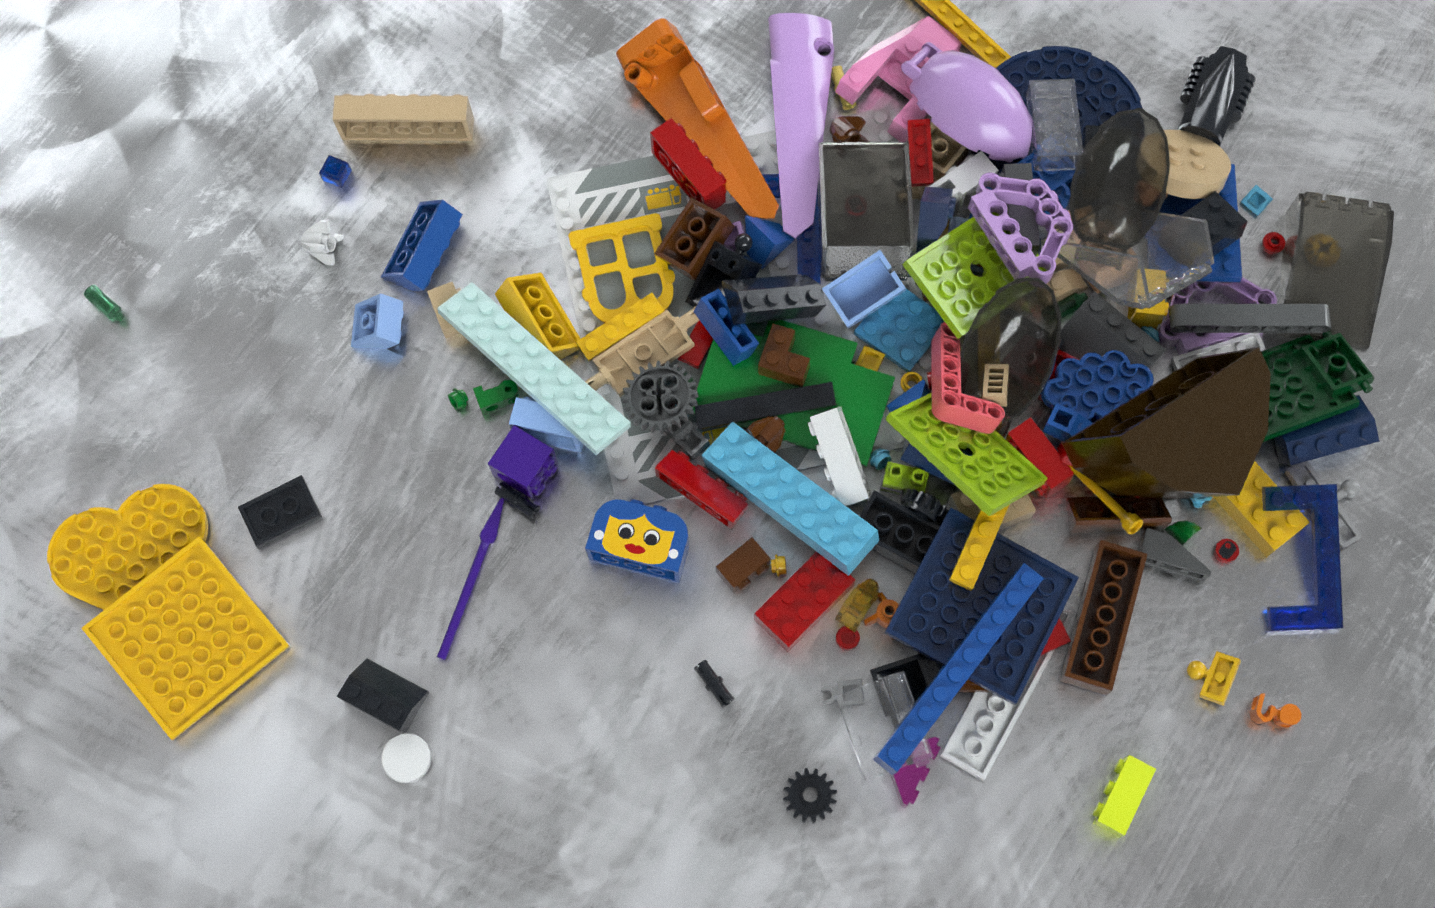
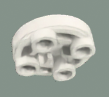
M412 733L398 734L391 738L383 748L381 755L382 767L385 773L397 782L415 783L428 771L431 764L432 751L428 744L418 735Z

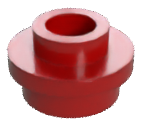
M1277 232L1267 233L1262 239L1263 249L1269 254L1280 253L1285 247L1284 237ZM1271 240L1276 241L1278 244H1273Z

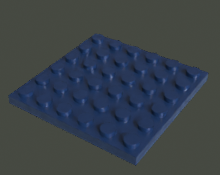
M950 508L884 634L944 666L1012 575L1025 563L1044 579L968 678L969 681L1016 705L1079 577L997 533L974 588L970 591L949 581L975 522L970 517Z

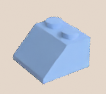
M380 293L355 304L351 347L388 349L398 345L402 336L403 301Z

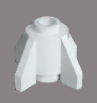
M321 220L304 232L301 237V245L305 252L310 253L325 265H334V253L329 252L334 251L336 242L343 240L344 236L342 234H330L329 221Z

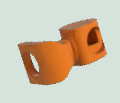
M1265 693L1253 698L1250 718L1257 724L1267 723L1273 719L1275 725L1288 728L1296 725L1301 720V711L1294 704H1286L1278 709L1270 705L1265 714H1262L1261 709Z

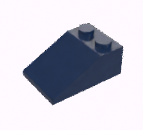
M925 187L920 202L916 254L937 241L946 228L948 219H953L956 207V197H952L953 189Z

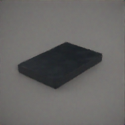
M302 475L238 506L258 549L322 517Z

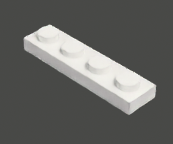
M1249 333L1203 349L1172 357L1170 361L1176 371L1197 357L1259 347L1260 351H1264L1266 348L1259 333Z

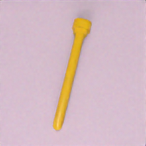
M1068 465L1074 474L1121 519L1122 528L1128 534L1132 535L1142 527L1143 520L1138 515L1131 512L1127 513L1101 486Z

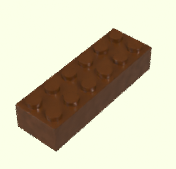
M1100 540L1095 546L1072 631L1071 642L1068 646L1059 681L1106 696L1113 690L1147 553L1104 540Z

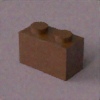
M751 537L716 566V573L733 593L737 590L743 591L752 583L750 580L756 575L760 577L769 570L770 567L768 565L771 558Z

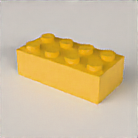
M1255 461L1240 495L1213 497L1266 558L1310 523Z

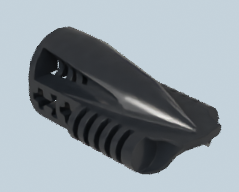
M1220 46L1209 58L1199 56L1195 59L1183 93L1180 96L1181 102L1186 104L1187 107L1177 130L1205 137L1221 146L1230 121L1237 122L1241 120L1252 88L1256 82L1255 76L1248 72V67L1246 66L1247 55L1236 49Z

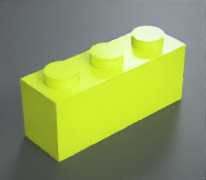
M1131 755L1124 757V759L1120 758L1117 761L1113 770L1116 772L1114 780H1109L1103 791L1106 794L1103 803L1098 802L1092 814L1095 816L1093 824L1119 838L1125 836L1156 771V768Z

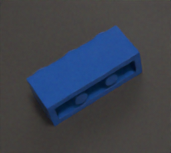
M717 289L699 300L693 312L734 366L749 358L759 342L745 324L733 325L727 300L722 292Z

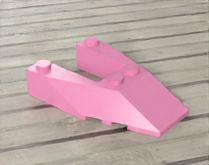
M930 16L873 46L840 79L835 91L853 105L874 79L879 76L908 98L910 101L893 119L887 131L904 145L908 141L907 120L927 119L929 114L924 109L921 111L917 105L918 99L910 92L909 88L913 80L903 73L901 65L905 61H910L922 50V46L926 42L934 44L941 51L954 50L959 52L962 45L951 32ZM926 57L917 67L921 69L930 58Z

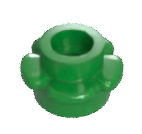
M453 388L452 392L448 394L451 405L456 410L465 408L468 396L462 389L457 390V388Z

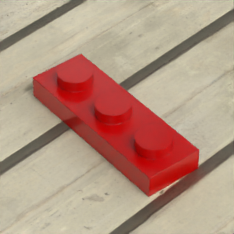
M930 119L907 120L911 187L930 186L934 183Z

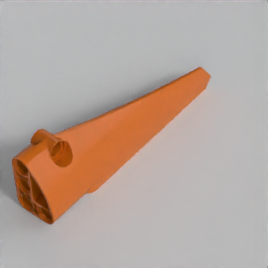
M664 18L654 21L616 52V56L624 70L625 79L639 90L666 121L672 118L676 123H680L684 127L687 137L690 140L694 139L702 155H707L713 163V168L724 175L727 181L726 190L749 216L774 219L779 204L704 69L693 58L677 27Z

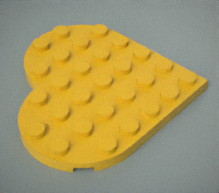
M155 484L142 491L134 492L122 503L118 511L105 507H93L79 514H73L60 524L50 540L47 551V563L50 567L51 577L56 585L67 594L101 610H105L198 536L202 537L206 542L208 535L207 515L201 503L190 492L171 484Z

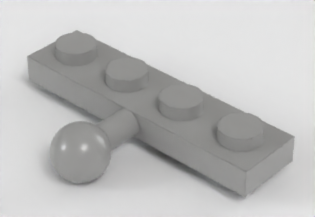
M1308 461L1298 463L1285 472L1340 551L1362 538L1360 532L1338 503V501L1345 497L1353 498L1359 494L1360 485L1357 481L1347 479L1342 482L1338 491L1331 494Z

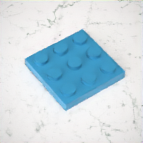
M906 289L905 292L864 318L854 330V335L873 349L884 353L887 359L908 373L911 372L931 347L933 336L945 321L936 309Z

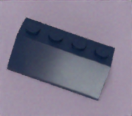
M1355 395L1360 401L1359 407L1275 437L1274 442L1279 463L1294 465L1380 442L1375 418L1360 395Z

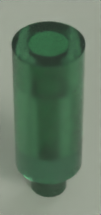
M90 285L84 291V297L106 317L115 319L118 322L124 318V314L121 313V307L97 285Z
M1085 292L1079 295L1073 293L1044 309V316L1052 324L1078 310L1083 302L1088 299V296Z

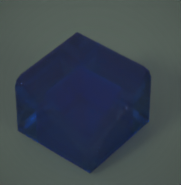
M328 155L319 175L323 181L342 188L351 172V167L348 162Z

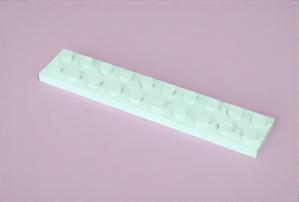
M473 282L437 308L438 314L595 455L599 454L631 427V422Z

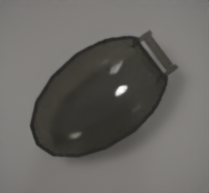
M1142 108L1116 113L1101 124L1095 136L1090 139L1083 150L1072 178L1069 204L1073 229L1081 240L1076 256L1077 260H1082V258L1118 266L1117 269L1123 270L1128 250L1137 245L1155 224L1164 203L1170 172L1168 139L1158 118ZM1086 244L1120 251L1121 255L1116 257L1086 250Z
M1017 278L999 288L990 301L985 303L979 310L964 338L960 354L961 393L980 399L983 396L985 364H1009L1007 406H1001L1005 411L1003 424H999L995 429L1003 438L1006 436L1013 418L1020 416L1039 398L1053 374L1061 343V311L1054 290L1040 278ZM990 371V373H1004V371ZM990 378L995 380H1003V378ZM989 384V386H1002V384ZM989 391V393H1002V391Z

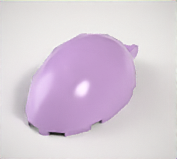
M926 42L922 46V50L910 61H905L901 65L903 73L913 80L909 88L910 92L918 99L917 105L921 111L924 109L932 117L931 122L942 132L974 152L981 150L990 154L988 158L993 160L1012 162L1018 158L1023 159L1028 155L1033 120L1020 93L996 68L973 55L954 50L941 51L930 42ZM926 57L930 58L921 69L917 67Z

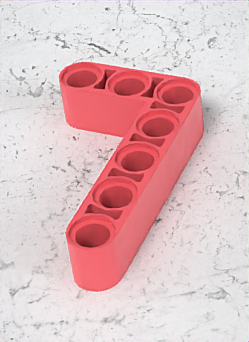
M943 322L931 340L932 413L937 419L986 434L993 433L1005 417V411L999 404L961 393L960 338L957 339L948 325Z

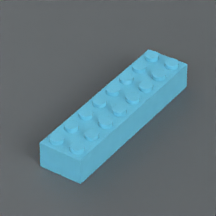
M733 421L702 454L703 461L708 469L848 576L879 542L878 530Z

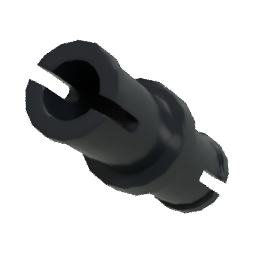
M505 482L499 484L501 488L496 487L495 494L510 503V507L513 509H519L529 516L530 519L536 517L534 512L536 514L539 513L540 506L528 500L521 491H515Z
M703 660L698 664L699 667L695 666L694 670L706 684L705 688L707 691H711L721 707L724 708L735 698L722 683L723 678L717 676L707 660Z

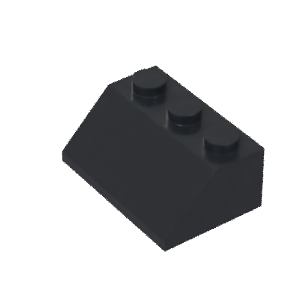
M366 658L348 676L337 697L400 733H406L428 696L429 691Z

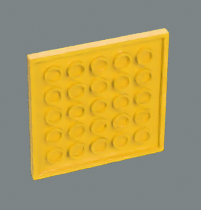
M200 536L81 628L171 740L179 737L290 647Z

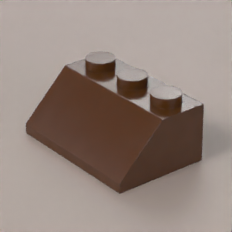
M691 197L654 254L681 274L695 281L714 241L724 244L735 226L727 216Z

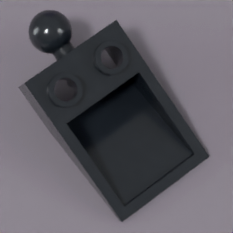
M742 233L735 238L736 249L714 241L686 298V303L695 307L702 297L717 289L725 296L722 286L723 281L756 278L762 264L743 254L750 250L753 244L752 238L748 234Z
M920 653L871 669L870 673L885 716L888 717L909 711L943 666L937 662L935 666H929L927 661L931 659Z

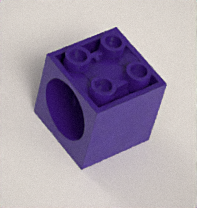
M515 425L487 463L496 479L505 482L518 492L521 491L531 500L543 492L545 481L549 476L552 477L558 469V461L554 449Z

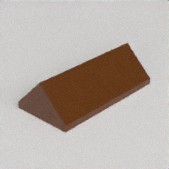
M1111 496L1127 513L1136 514L1143 520V525L1138 531H1145L1146 528L1150 529L1151 527L1164 530L1172 521V517L1162 498ZM1098 497L1067 498L1069 534L1126 532L1122 528L1121 519Z

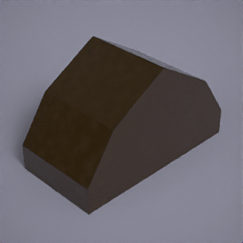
M1259 347L1197 357L1062 442V445L1075 470L1118 496L1183 499L1240 495L1268 432L1271 373Z

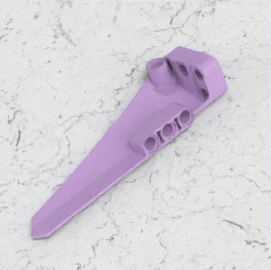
M778 13L771 15L768 18L782 222L783 231L796 238L813 225L826 112L832 64L834 62V44L831 21L809 14ZM821 52H828V53H829V54L826 55V56L820 55Z

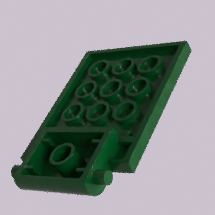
M1330 330L1323 332L1321 335L1323 339L1314 341L1310 334L1261 351L1271 373L1268 432L1264 441L1357 408L1360 401L1354 393L1361 390L1364 393H1369L1373 390L1371 384L1374 381V376L1341 333L1333 335Z

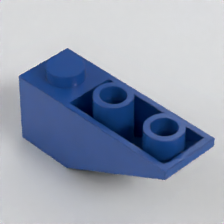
M1056 403L1042 432L1064 442L1091 425L1092 422L1078 412Z

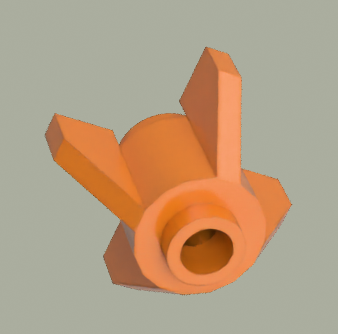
M881 592L877 594L880 604L875 614L863 621L865 626L877 622L880 626L887 628L899 605L896 601L887 599ZM885 610H888L889 613L892 612L893 614L887 615L885 613Z

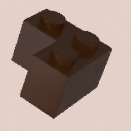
M772 324L758 364L759 375L798 387L804 386L810 369V358L791 352L795 342V330Z

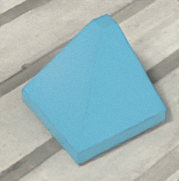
M1255 185L1241 200V203L1258 216L1270 204L1273 198L1258 185Z

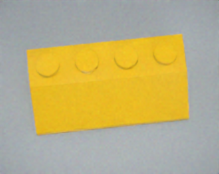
M541 272L505 279L495 292V296L505 312L560 360L579 350L576 341L581 338Z

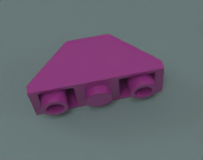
M932 737L921 741L899 771L891 775L901 806L906 808L909 803L914 804L919 794L916 787L919 781H925L930 771L926 766L930 758L935 760L941 748L937 745L939 738Z

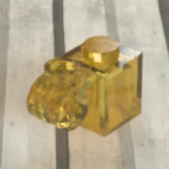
M866 579L861 584H858L843 603L835 620L856 632L879 597L878 591L880 588L877 581Z

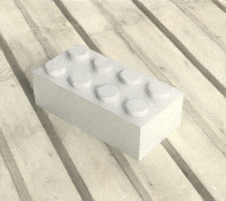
M841 406L811 416V422L808 423L812 436H817L819 444L816 445V449L820 459H825L827 466L824 467L827 480H832L835 487L832 490L833 497L845 506L870 498L872 493Z

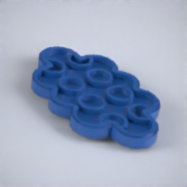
M1111 350L1103 356L1096 353H1087L1080 360L1074 358L1062 360L1056 367L1055 378L1049 380L1043 386L1041 398L1044 404L1051 409L1058 403L1078 412L1088 420L1092 417L1100 419L1152 386L1154 378L1147 366L1130 364L1128 357L1120 351Z

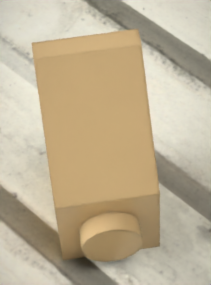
M1068 269L1054 273L1047 284L1039 285L1037 292L1048 309L1086 290L1088 286L1077 269Z

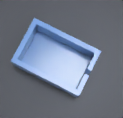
M881 250L822 288L848 329L906 291L905 286L895 271L889 273L892 267Z
M516 397L509 421L511 429L515 425L546 445L582 452L584 444L533 398L523 397L522 399Z

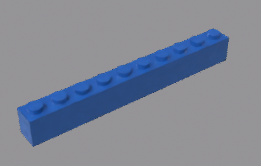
M1025 563L1016 570L872 760L891 775L899 771L1044 578Z

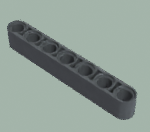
M1175 304L1169 307L1170 331L1174 333H1323L1331 330L1330 309L1327 304Z

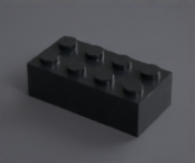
M875 490L860 514L862 519L878 530L879 542L872 550L916 573L940 526Z

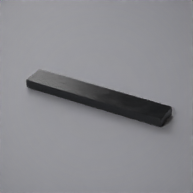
M828 382L695 406L698 429L701 430L730 425L732 421L734 423L763 419L768 416L774 417L836 406L833 383Z

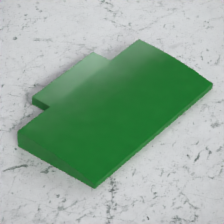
M784 320L768 321L763 337L753 334L759 342L753 354L733 366L715 340H713L696 390L698 397L695 399L698 405L799 388L795 385L759 375L758 364L772 324L795 330V342L791 352L810 358V369L803 387L832 382L836 406L777 416L785 423L784 428L786 432L783 435L782 441L817 451L816 445L819 442L817 436H812L808 426V423L811 422L810 417L841 406L861 465L867 467L887 407L886 405L894 386L895 377L852 364L858 346L857 342ZM752 420L735 424L747 430V428L753 422L758 420Z

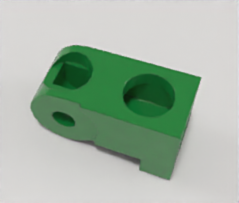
M504 380L499 386L484 391L482 385L473 388L482 415L510 406L515 403L516 397L519 398L518 386L512 380Z

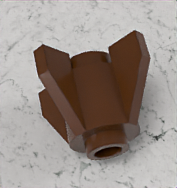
M841 116L832 121L829 131L833 138L836 154L841 159H845L850 151L848 148H853L858 143L868 145L869 141L860 134L866 123L862 117Z
M768 416L753 422L746 432L776 453L781 447L786 430L784 428L785 423L779 417Z

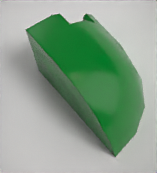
M1186 520L1174 522L1164 530L1183 546L1202 528L1196 523Z

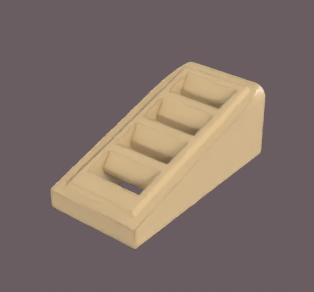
M985 364L983 400L994 402L1000 406H1007L1009 364ZM990 371H1004V373H990ZM990 378H1003V380H995ZM989 384H1002V386H989ZM989 391H1002V393H989Z

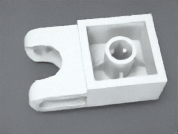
M980 151L976 155H969L960 166L951 167L944 177L929 187L953 189L952 197H956L955 212L958 214L969 206L971 197L976 195V189L981 176L988 172L998 174L999 170Z

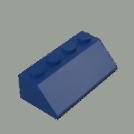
M443 199L420 202L381 278L411 291H424L431 282L430 277L434 270L440 265V258L449 247L453 233L460 226V219L463 214Z

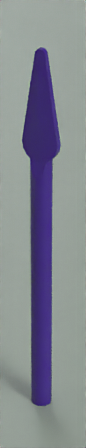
M503 498L499 499L480 532L481 542L438 652L437 658L446 660L488 547L496 539L504 503Z

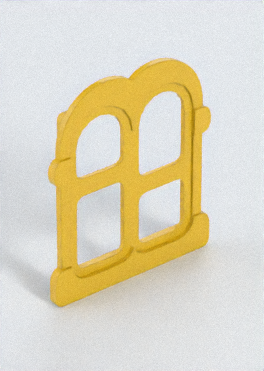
M654 213L569 233L570 245L573 250L577 251L585 286L582 290V297L584 301L589 303L592 313L600 321L606 323L641 300L634 291L632 281L636 277L654 273L659 274L662 283V293L657 300L665 311L670 306L674 294L672 284L675 281L674 272L669 270L668 264L656 255V262L654 264L634 269L630 268L622 241L625 235L647 231L650 234L655 253L662 242L660 236L662 221L659 214ZM606 239L613 240L617 260L613 263L591 266L586 245ZM618 271L622 276L626 300L617 309H607L598 300L594 277Z

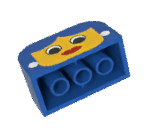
M618 499L604 503L597 510L585 550L589 560L680 583L689 552L688 530L681 517L667 511V508L654 505L649 507L645 506L642 501L631 499L630 502Z

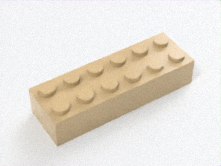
M352 94L334 95L333 122L342 140L473 141L474 116L468 96L460 94L452 96H441L439 94H432L430 96H419L417 94H410L408 96H397L395 94H387L386 96H375L373 94H365L364 96Z

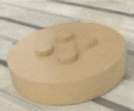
M1161 130L1148 135L1141 145L1136 161L1138 171L1152 186L1170 195L1188 199H1203L1215 191L1219 193L1224 188L1231 170L1230 159L1220 146L1205 137L1183 130Z

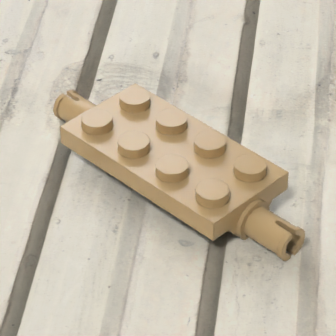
M696 306L681 317H674L668 310L664 311L594 358L593 364L599 372L585 382L595 391L605 384H610L617 395L621 397L624 395L623 388L628 387L626 380H634L632 372L639 375L640 366L646 370L648 369L649 362L653 367H656L657 361H660L661 366H664L667 361L671 363L692 349L694 342L688 336L687 329L700 321L693 312Z

